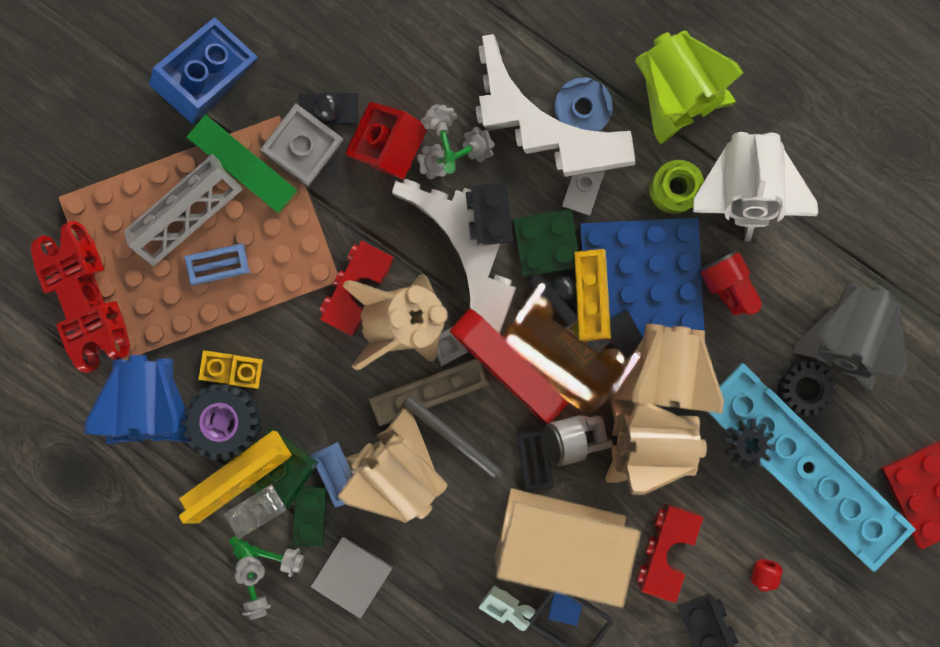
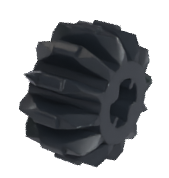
M749 418L745 425L742 420H737L736 426L738 430L732 427L727 428V432L732 435V438L722 439L723 443L731 445V447L724 450V454L726 456L734 455L731 463L735 466L741 463L744 470H749L751 463L755 468L759 469L761 468L760 458L768 462L771 460V457L766 454V450H775V445L769 444L767 441L771 440L774 435L771 432L764 433L767 427L765 423H760L756 426L755 419ZM746 438L750 439L752 445H754L751 450L747 449L746 444L743 443Z

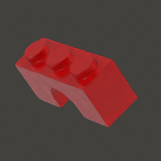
M361 241L359 246L354 244L347 256V260L350 263L346 271L341 270L333 283L336 290L332 298L327 296L319 310L323 314L320 320L350 336H355L363 319L361 320L363 308L355 303L353 295L342 285L345 281L351 280L358 283L363 279H371L382 285L395 260L393 256L364 241Z
M668 503L664 504L663 509H658L654 520V525L657 526L654 537H649L645 548V554H648L645 566L640 565L636 576V582H639L638 587L641 592L674 603L677 602L685 574L681 569L668 565L666 559L667 552L676 543H687L695 546L704 517L698 513Z

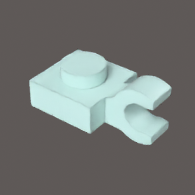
M495 585L479 605V609L502 623L508 620L522 631H525L530 625V622L525 620L523 616L530 619L535 614V610L528 605L517 606L519 600Z

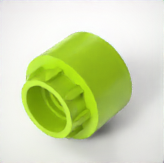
M673 160L667 162L652 176L649 185L650 197L656 207L666 213L679 214L693 207L694 198L703 185L704 178L700 170L688 161ZM671 180H678L682 183V194H674L670 190Z

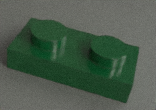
M303 486L295 499L293 546H324L326 487Z

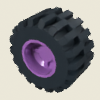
M212 385L209 388H203L198 391L199 394L197 396L191 397L189 400L191 404L184 409L183 413L186 414V419L182 420V426H186L187 432L183 433L185 439H190L191 443L189 445L192 449L199 450L198 454L203 457L209 456L210 459L224 460L237 457L251 447L254 442H257L259 438L258 432L262 430L263 424H260V418L263 417L262 412L258 411L257 408L259 404L250 397L251 394L249 392L243 391L237 386Z

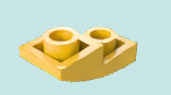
M203 350L198 380L258 389L263 359Z

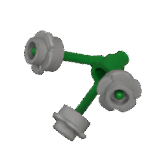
M235 535L229 540L230 545L234 548L233 553L239 560L235 567L236 574L234 576L239 584L245 583L250 596V600L242 603L244 608L242 615H249V619L253 620L266 616V609L271 607V604H267L266 596L257 597L254 585L265 573V569L261 566V562L257 560V557L261 556L282 562L280 571L289 573L288 576L292 577L294 572L300 573L304 556L300 555L299 548L295 550L287 548L283 556L262 550L256 546L251 547L247 541L243 542L239 535Z

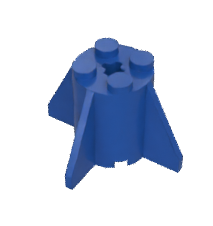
M131 355L129 360H113L112 371L85 421V434L106 436V444L110 445L127 441L143 442L146 439H152V442L177 441L191 443L190 439H185L183 434L187 432L186 426H182V420L186 419V414L183 413L185 406L173 379V360L156 359L155 362L147 361L148 357L144 355Z

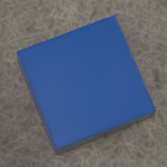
M555 592L552 596L548 619L577 626L582 605L563 593Z

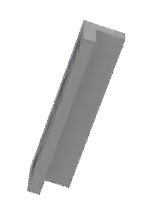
M211 154L124 230L127 244L148 263L155 266L242 191V188L224 170L221 162ZM221 179L230 186L223 194H212V187ZM195 202H206V209L201 213L189 214L192 204ZM173 221H184V228L179 232L167 233V226ZM162 240L161 248L153 255L143 248L150 241Z

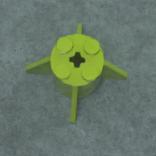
M682 31L673 36L670 33L660 35L655 39V46L651 50L642 53L635 59L646 80L654 135L660 145L669 140L682 127L694 123L692 117L699 114L704 117L716 108L732 106L736 103L734 97L726 88L743 74L738 64L691 37L687 31Z

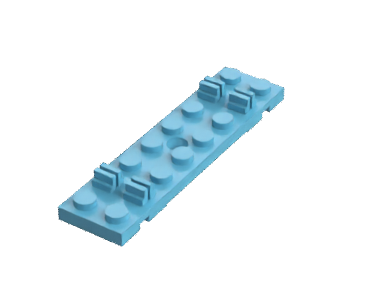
M740 363L719 385L724 400L723 413L706 412L726 431L728 427L738 430L736 426L737 420H742L745 425L749 418L755 419L756 426L760 423H765L767 427L764 433L771 432L774 435L767 443L775 445V450H766V454L771 457V460L768 462L760 458L761 465L870 570L876 572L916 530L770 388H767L744 363ZM746 438L743 442L746 444L747 449L751 450L754 446L750 439ZM806 462L813 464V470L810 473H806L803 470V465Z

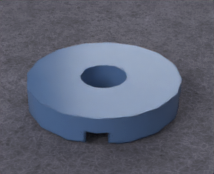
M587 77L575 78L565 83L558 92L554 103L556 120L583 130L600 132L609 122L613 111L612 98L607 88L594 81V79ZM577 101H588L591 105V112L587 115L579 114L575 109Z

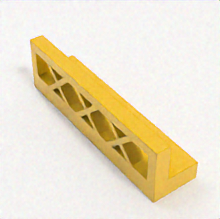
M270 432L180 497L179 500L186 510L179 515L182 523H200L292 457L278 432Z

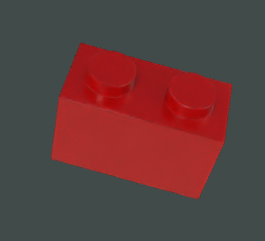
M369 102L345 154L385 174L404 180L428 129L424 128L421 121L405 111Z

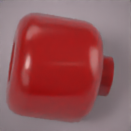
M769 559L756 560L751 573V581L760 591L769 592V590H775L780 586L783 569L775 561Z

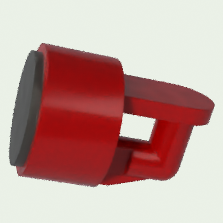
M734 250L701 268L702 271L699 273L711 295L718 293L733 315L738 316L744 313L753 315L760 311L761 300L748 277L751 275V272L740 252Z

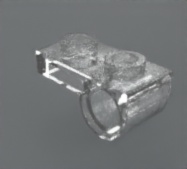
M271 484L223 515L237 538L240 539L282 514L287 509Z

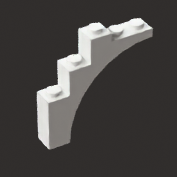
M495 35L482 36L483 46H479L481 64L486 63L488 72L487 75H483V82L486 93L491 92V95L479 97L480 106H476L478 123H483L487 131L520 125L519 129H515L517 146H523L526 154L560 148L559 152H555L557 170L563 169L565 177L635 165L631 131L599 132L583 130L562 123L542 112L520 92L509 77L503 65Z
M404 179L403 183L396 181L392 190L393 195L416 206L432 218L447 234L460 255L467 275L470 308L481 315L500 333L516 287L510 286L512 280L499 275H495L494 279L488 278L500 244L477 247V241L470 240L469 222H474L473 210H467L465 192H471V190L464 188L463 192L456 190L453 200L450 201L447 200L449 195L444 192L432 189L431 193L420 190L421 185L407 179Z

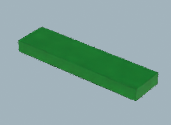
M206 114L187 136L190 141L208 156L213 154L221 162L225 170L277 213L280 214L298 193V190Z

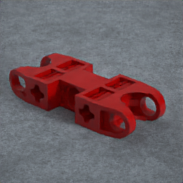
M69 221L61 227L62 237L60 238V246H57L52 238L43 235L32 242L31 254L44 294L56 292L65 314L66 320L56 324L65 350L79 371L90 373L99 367L100 348L102 351L105 350L111 359L120 360L128 355L130 342L117 301L104 303L94 275L105 271L95 243L81 223ZM71 229L76 232L78 241L75 239ZM41 243L46 247L48 255L43 252ZM115 315L114 318L108 319V317ZM75 331L74 333L67 335L68 332ZM114 340L119 345L120 353L117 351L115 347ZM83 353H85L89 361V365L85 363L83 359Z

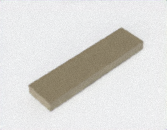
M473 359L372 397L369 401L378 425L382 426L395 419L401 409L405 407L402 403L409 395L427 409L488 386L489 383L481 362Z

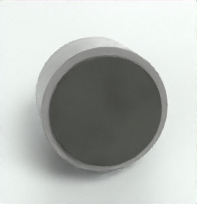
M578 415L550 422L546 425L543 433L547 455L552 463L559 467L583 461L588 453L608 449L613 445L612 440L607 439L604 419L601 416L588 417ZM585 432H593L594 442L587 443Z

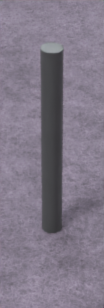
M409 395L404 400L403 406L494 478L499 473L500 468L414 398Z

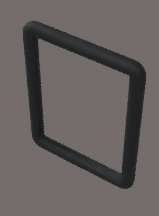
M549 590L536 609L535 614L530 618V626L563 647H574L535 623L555 591ZM565 594L607 621L590 645V647H597L612 626L613 618L581 597Z

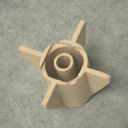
M419 275L410 287L388 292L351 280L345 281L342 286L365 305L361 312L364 328L362 332L369 343L353 363L352 367L355 370L362 369L388 351L415 349L428 361L435 360L440 333L447 319V311L435 295L426 275Z
M646 324L644 338L614 387L613 399L723 413L724 400L705 345V331L672 326L670 328L662 325Z
M611 395L610 403L615 421L612 435L618 436L617 445H612L613 460L605 477L606 482L618 483L628 480L632 495H645L679 478L695 476L697 474L699 460L705 457L707 451L706 441L701 439L699 417L675 415L651 403H633V401L613 399Z
M404 407L387 430L377 435L380 439L379 442L374 445L369 442L360 453L346 457L353 475L338 494V497L346 505L406 523L416 516L419 519L426 517L432 510V501L445 491L448 484L435 471L414 415Z

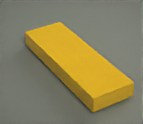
M596 249L574 252L579 340L611 339L606 250Z

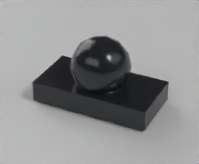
M324 92L321 94H299V106L323 124H359L358 93L334 94Z
M537 274L529 281V285L566 325H571L578 318L567 306L577 297L574 279L565 275L558 276L549 286Z

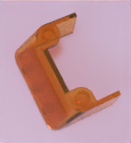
M540 283L502 337L567 401L584 412L593 413L618 392L641 356V353L635 351L628 359H625V356L616 349H603L597 352L585 342L580 341L578 337L551 319L554 311L551 303L544 297L539 296L546 287Z

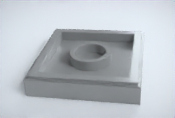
M295 103L262 146L260 152L309 187L342 144L344 138Z
M343 535L311 587L361 619L393 567Z

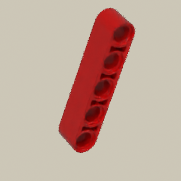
M469 308L449 330L478 361L546 425L554 422L569 404L538 371L473 309Z

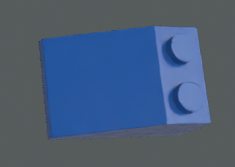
M214 17L153 67L149 86L194 125L221 100L256 62L258 57Z

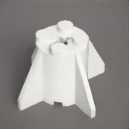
M737 132L732 135V141L727 143L693 201V212L725 213L726 219L729 220L730 216L735 219L736 225L745 227L744 241L750 242L754 227L768 226L769 220L777 217L778 222L785 215L817 216L818 204L785 152L779 134L749 135L746 132Z

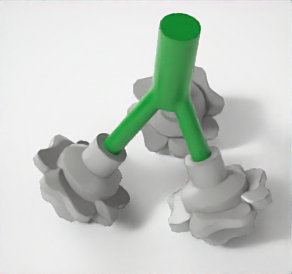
M435 104L427 110L426 116L421 119V123L425 129L436 130L437 135L441 137L443 150H441V145L435 144L432 147L424 146L422 148L423 154L417 156L420 164L419 172L426 174L428 179H433L437 176L444 177L446 173L451 174L455 172L456 159L468 154L470 159L476 158L479 163L483 162L485 158L492 157L493 152L491 149L495 144L491 140L488 131H481L479 127H474L471 132H466L464 134L466 140L462 144L464 149L454 153L450 150L447 134L448 127L457 119V114L454 113L453 108H447L446 105Z

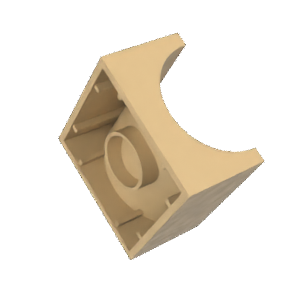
M511 488L495 552L497 578L623 607L640 531L624 527L625 514Z

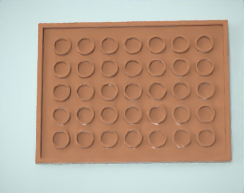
M280 116L230 133V135L298 190V193L279 214L225 170L241 186L242 191L155 266H152L128 246L124 230L209 157L198 146L59 197L67 222L77 221L81 223L95 243L105 271L94 275L104 303L117 301L125 322L130 350L128 355L120 360H129L131 355H144L333 285L338 271L306 185L260 152L262 146L282 122ZM221 179L212 187V194H223L230 186ZM195 202L192 204L189 214L201 213L206 209V202ZM173 221L167 226V233L179 232L184 228V221ZM71 229L75 239L78 241L76 232ZM162 240L150 241L143 248L153 255L161 248ZM241 243L245 245V254L248 258L247 263L251 273L194 286L190 285L184 256ZM238 252L193 261V266L239 257ZM241 263L198 272L195 275L198 278L242 267ZM115 315L108 317V319L114 318ZM114 340L115 347L117 351L120 353L119 345Z

